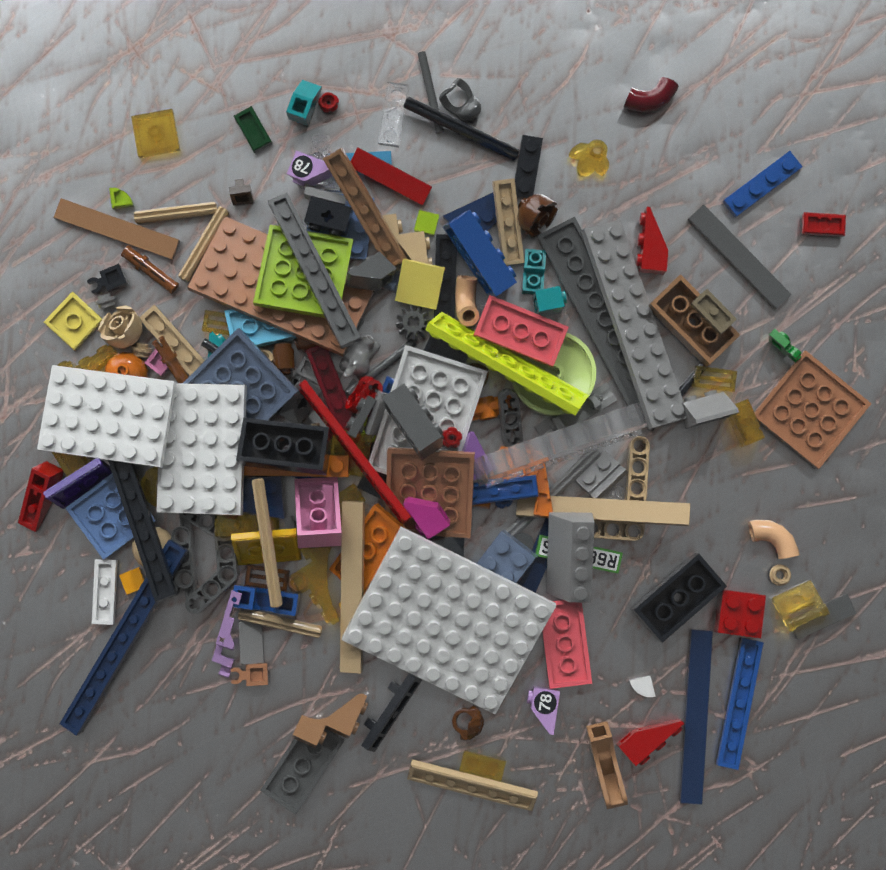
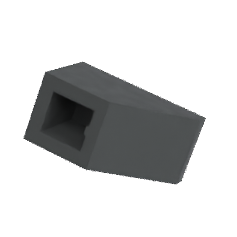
M379 251L373 256H368L360 265L351 267L347 272L345 285L349 288L379 291L394 281L397 268Z

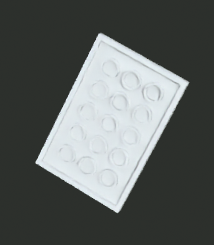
M405 345L390 392L404 383L407 388L412 387L418 395L419 405L422 406L424 404L430 412L433 424L436 422L442 431L447 430L449 427H455L462 434V440H460L458 447L447 448L443 445L439 450L462 451L488 371ZM385 409L368 461L377 472L387 475L388 447L413 448Z
M52 365L37 450L163 468L177 382Z
M177 383L163 468L158 467L157 512L243 515L244 466L236 458L243 418H246L247 385Z

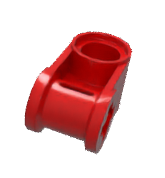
M371 376L362 377L352 394L348 397L345 408L357 414L359 410L356 409V406L360 399H365L366 396H371L375 399L377 393L375 390L383 391L382 384Z

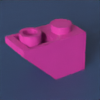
M413 497L405 498L404 508L417 523L415 525L416 529L422 536L425 535L427 539H430L450 526V518L438 502Z

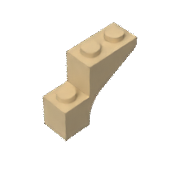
M396 214L382 215L409 260L433 265L432 257H427V250H430L429 237H425L424 231L399 234V232H403L401 219L397 220Z

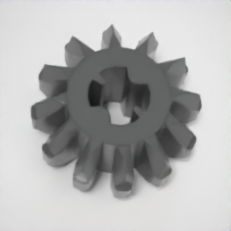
M410 305V312L405 308L402 309L405 316L397 315V319L402 322L396 323V327L402 328L399 331V335L407 332L406 340H409L410 336L413 335L414 341H417V334L425 338V333L422 330L426 331V324L431 319H424L429 313L425 311L420 314L422 311L420 306L417 308V311H414L413 305ZM411 319H412L413 321L418 320V321H419V322H417V325H418V326H417V327H415V326H413V325H412V326H408V325H410V321H409V320H411Z

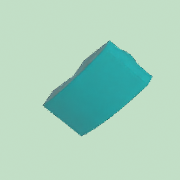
M525 249L522 294L534 295L535 291L544 289L545 250Z

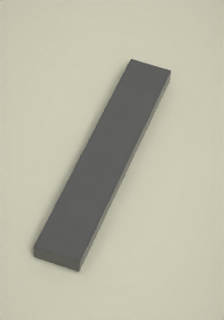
M704 204L688 218V221L775 310L792 295Z

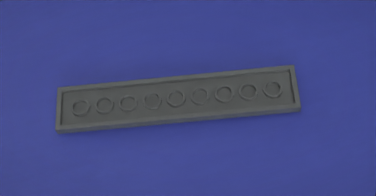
M574 216L541 233L537 238L633 418L637 422L645 417L581 234L582 229Z

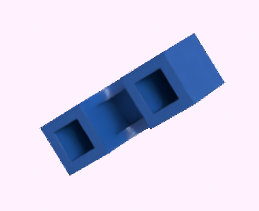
M234 585L233 591L242 593L239 605L233 604L235 608L263 610L291 616L298 615L301 596L299 593L281 591L282 606L274 608L270 606L268 589ZM232 597V601L236 602L237 598Z

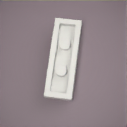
M95 559L92 624H115L118 560Z

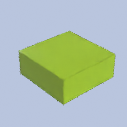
M419 210L414 232L424 231L426 235L435 236L439 215Z

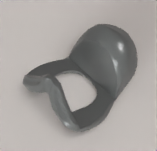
M461 78L454 80L451 87L445 89L439 97L442 106L462 120H472L481 112L479 100L473 96L469 85ZM456 86L460 87L467 95V101L460 107L453 106L446 96Z

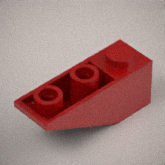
M647 206L644 213L641 212L639 225H643L642 233L638 235V246H641L640 254H637L636 266L639 267V273L664 275L667 272L669 250L653 212Z
M680 719L633 729L616 744L635 766L638 764L641 766L650 759L649 755L654 750L659 751L666 745L665 740L671 735L675 737L683 729L681 726L685 723Z

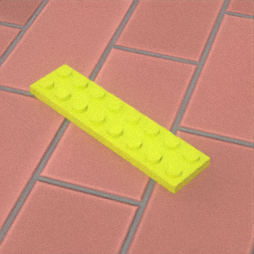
M443 312L428 322L425 330L432 337L442 339L449 343L448 345L451 348L465 352L470 359L479 360L486 364L488 369L500 372L507 380L521 384L526 391L535 392L542 396L544 401L561 407V410L567 414L576 416L589 396L514 352L474 336L475 330L462 325L459 321Z

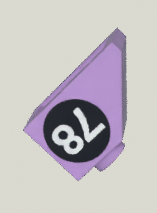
M297 150L287 172V175L293 178V183L303 187L305 184L314 186L333 177L324 161Z
M533 686L532 691H528L527 703L530 704L531 710L547 732L554 735L560 691L558 689Z

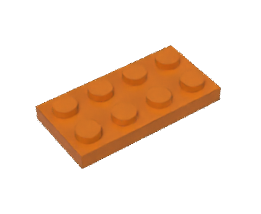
M379 503L374 504L365 517L364 594L400 526L407 529ZM341 553L329 568L340 580Z

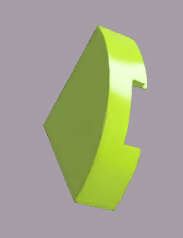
M109 188L113 210L134 207L132 199L126 192L118 188Z

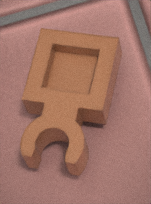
M268 663L246 664V670H242L239 667L231 669V672L239 673V679L231 680L232 684H239L246 680V686L269 685Z

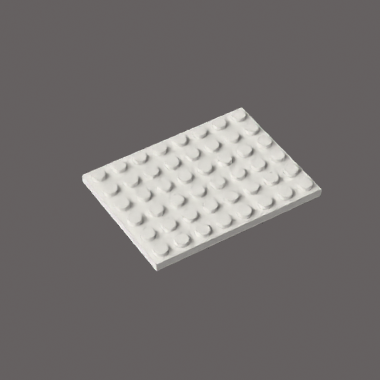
M400 526L341 640L496 714L556 608V603Z

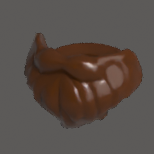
M473 705L469 709L462 708L456 711L452 724L455 731L460 734V739L467 741L481 733L484 726V718L481 711ZM461 713H467L472 717L467 730H462L457 725V718Z

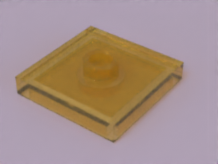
M173 109L131 116L139 158L181 151Z

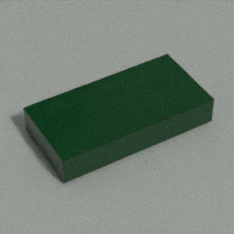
M252 106L234 115L237 124L254 153L272 144Z

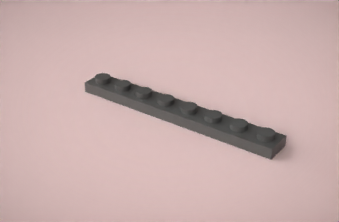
M288 193L268 200V205L340 348L342 349L361 341V337Z

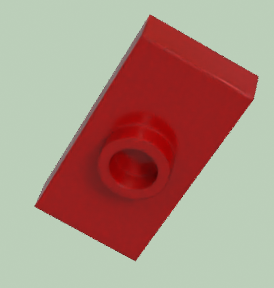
M808 212L802 214V235L845 236L846 215Z

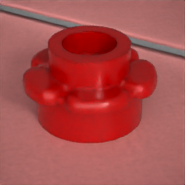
M330 92L324 93L318 100V104L323 112H334L338 108L339 99Z
M449 427L443 431V445L445 447L456 448L460 445V440H462L460 431H457L455 427Z

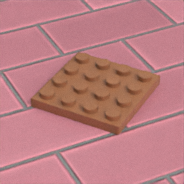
M804 350L800 355L802 357L792 364L751 416L813 467L819 469L872 403Z
M388 447L386 484L400 503L403 505L407 497L438 502L450 518V526L434 536L471 538L475 452L437 450L421 461L414 449ZM386 504L385 510L397 519V517ZM411 517L404 526L408 530L421 535L416 529L415 525L417 523Z

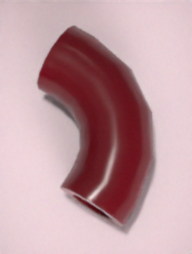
M661 77L655 88L650 91H640L632 88L625 101L624 108L642 113L656 111L669 103L677 92L679 85L670 78Z

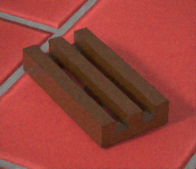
M247 564L244 586L268 589L267 584L249 582L250 578L266 580V575L251 573V569L265 571V567ZM277 568L278 573L285 574L284 578L279 577V582H283L280 590L287 592L290 570Z

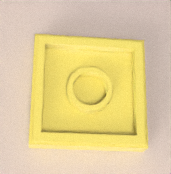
M403 259L395 301L436 310L445 267Z
M72 291L44 323L76 351L99 327L102 318Z

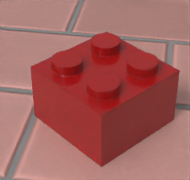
M730 590L721 591L717 596L713 631L761 638L766 595Z

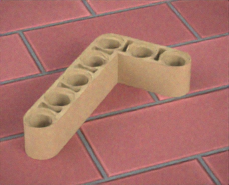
M643 436L635 437L628 444L626 468L628 473L626 474L624 500L646 501L650 444L648 439ZM635 441L643 443L644 449L642 452H637L634 449ZM634 462L641 463L643 468L641 473L633 471L632 465ZM633 483H638L641 486V492L638 495L631 491ZM594 521L596 525L594 538L636 541L643 537L645 531V524ZM611 523L617 527V533L614 536L609 535L607 532V526ZM632 525L638 528L639 532L636 537H631L628 533V529Z

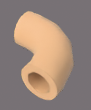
M458 275L455 292L456 314L462 325L473 326L479 319V312L476 306L477 278L468 275Z
M753 520L748 522L751 540L753 542L767 541L771 543L777 551L778 559L800 555L793 535L784 526L771 520Z

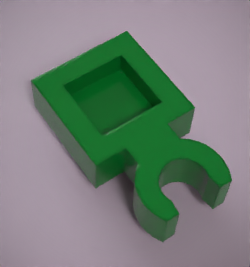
M776 329L769 334V342L781 353L786 354L794 363L802 357L800 356L802 354L801 351L791 345L787 334L782 331L778 332Z

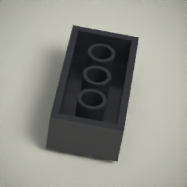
M243 418L236 460L243 466L327 476L333 432L329 427ZM289 445L287 449L283 450L284 446Z
M694 553L635 604L631 610L659 642L663 643L723 591L727 585L699 553ZM676 593H679L681 596L679 601L674 600Z

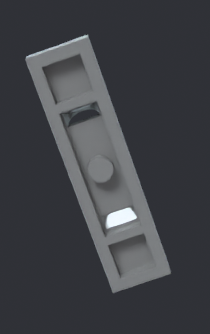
M604 383L594 389L587 399L592 403L593 409L589 402L586 401L576 416L573 414L550 416L534 426L544 444L549 443L616 402L617 399L608 384Z

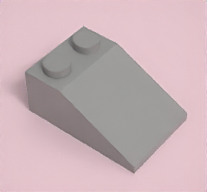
M717 390L704 393L705 397L698 399L696 395L684 398L683 402L687 417L683 420L686 429L725 419L739 413L738 408L724 392L717 393Z

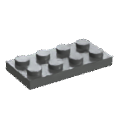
M324 729L327 732L322 745L318 743L316 748L294 739L260 791L294 814H297L345 741L332 731Z

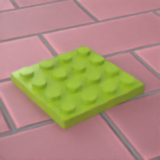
M269 225L253 305L325 318L280 227ZM307 231L341 299H343L353 239Z

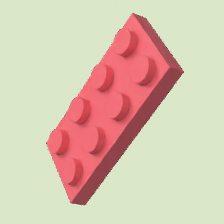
M489 295L473 335L553 367L569 327Z
M565 600L553 601L556 603V608L542 631L549 689L592 684L582 603L567 602Z

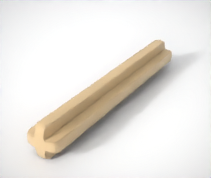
M215 202L135 211L134 220L139 224L212 215L217 211V204Z
M221 206L218 207L178 275L180 279L186 282L190 281L222 220L229 215L227 209Z
M239 609L238 619L314 638H320L322 627L319 625L260 611Z

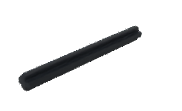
M407 97L405 100V109L512 160H515L520 150L418 100Z

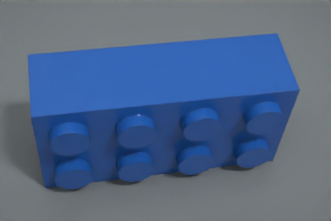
M468 210L444 225L443 229L473 275L477 278L488 297L489 295L496 297L517 283L515 280L516 273L510 266H506L503 261L505 259L503 253L499 248L495 249L491 243L493 238L487 230L484 231L480 226L481 220L475 212L472 213L471 210Z

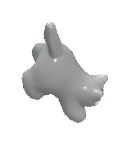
M359 334L361 341L354 343L352 350L341 359L339 367L342 371H345V379L353 374L358 379H361L369 372V361L380 348V343L374 342L371 335L363 336V334Z

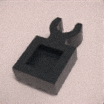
M119 263L100 271L101 278L92 277L87 280L90 285L93 283L98 284L97 288L91 291L94 295L100 294L105 287L108 292H111L128 284Z

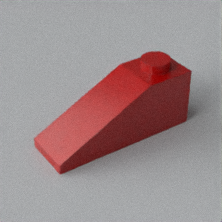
M48 461L31 469L18 524L34 532L38 531L52 504L51 501L46 499L43 492L62 480L64 469Z

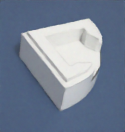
M650 675L629 680L631 687L640 695L656 697Z

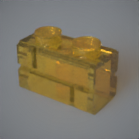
M749 399L736 403L735 405L739 413L728 417L740 446L744 447L764 439L765 436L762 430L759 429L760 425Z

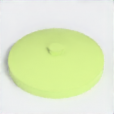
M566 333L553 367L516 353L587 395H591L596 381V364L589 348L577 337ZM512 382L518 398L529 409L547 416L567 414L556 404L548 403L542 399V396L535 392H528L521 384Z

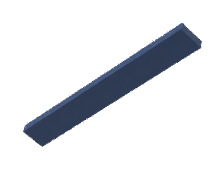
M690 629L680 803L702 805L713 638V631Z

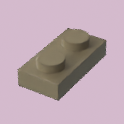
M708 289L690 304L719 335L737 320Z

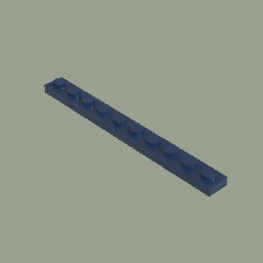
M168 540L163 548V552L173 578L188 550L173 540ZM147 576L59 723L76 736L82 732L158 604L154 600Z

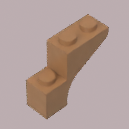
M364 694L356 695L333 714L323 719H313L301 715L291 738L316 748L318 743L322 745L327 734L324 729H327L348 739L351 734L355 735L360 723L356 721L359 714L364 715L368 706V703L365 702L367 696Z
M608 722L586 726L596 775L606 808L611 809L628 805Z

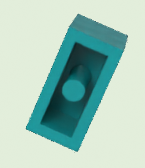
M560 286L537 290L532 297L535 313L543 317L562 313L567 303L566 293L561 291Z

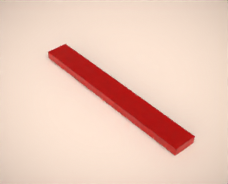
M306 379L299 383L301 394L324 424L331 429L334 437L403 525L411 518L410 514Z

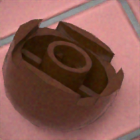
M535 194L522 199L518 205L517 215L520 228L530 237L540 235L542 232L539 230L544 225L548 228L554 220L558 208L555 207L557 203L546 195Z

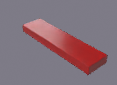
M357 147L350 161L356 171L421 205L424 204L432 189V186Z

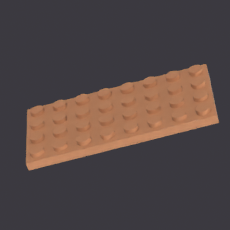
M225 217L188 285V290L343 357L348 346L340 348L326 318L253 305L268 234ZM345 285L342 301L357 329L375 291L349 288Z

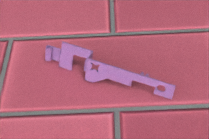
M233 590L230 594L212 658L213 662L222 665L218 675L227 678L230 676L234 659L223 656L221 653L223 647L232 651L235 649L230 634L234 618H231L230 614L234 608L233 604L239 605L242 593ZM232 597H236L237 601L233 602ZM220 637L225 638L224 643L219 641Z

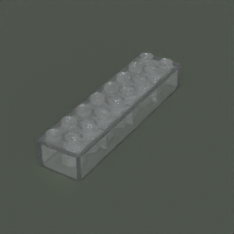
M638 402L483 455L474 460V473L479 487L486 484V487L489 488L504 482L503 478H506L507 481L524 475L523 471L526 474L544 468L543 464H545L546 468L564 461L563 457L567 461L584 453L593 452L602 448L603 445L607 447L619 441L633 438L642 434L641 429L648 426Z

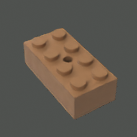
M680 274L648 306L655 317L707 367L740 334L730 325L719 335L690 305L700 293ZM689 319H693L695 321V325H692L689 322Z

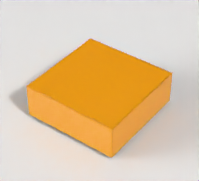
M140 567L119 575L126 595L138 591L145 580Z

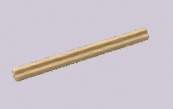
M258 478L252 480L270 606L275 608L282 606V596L264 479Z

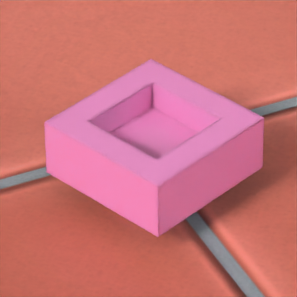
M155 349L145 361V364L163 377L168 367L162 363V357Z

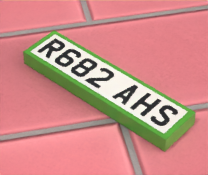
M539 534L535 553L539 557L547 558L548 536ZM594 546L593 568L618 574L623 553Z

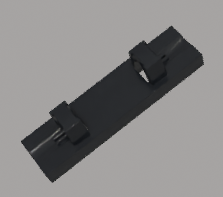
M409 673L401 686L393 681L390 683L388 689L395 695L377 722L372 718H367L364 725L371 731L362 743V747L372 752L377 750L420 685L421 678Z

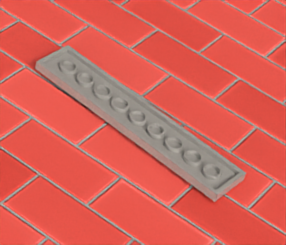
M621 220L584 228L581 234L648 429L685 420L687 417L683 406L684 401L653 312L648 306L650 303Z

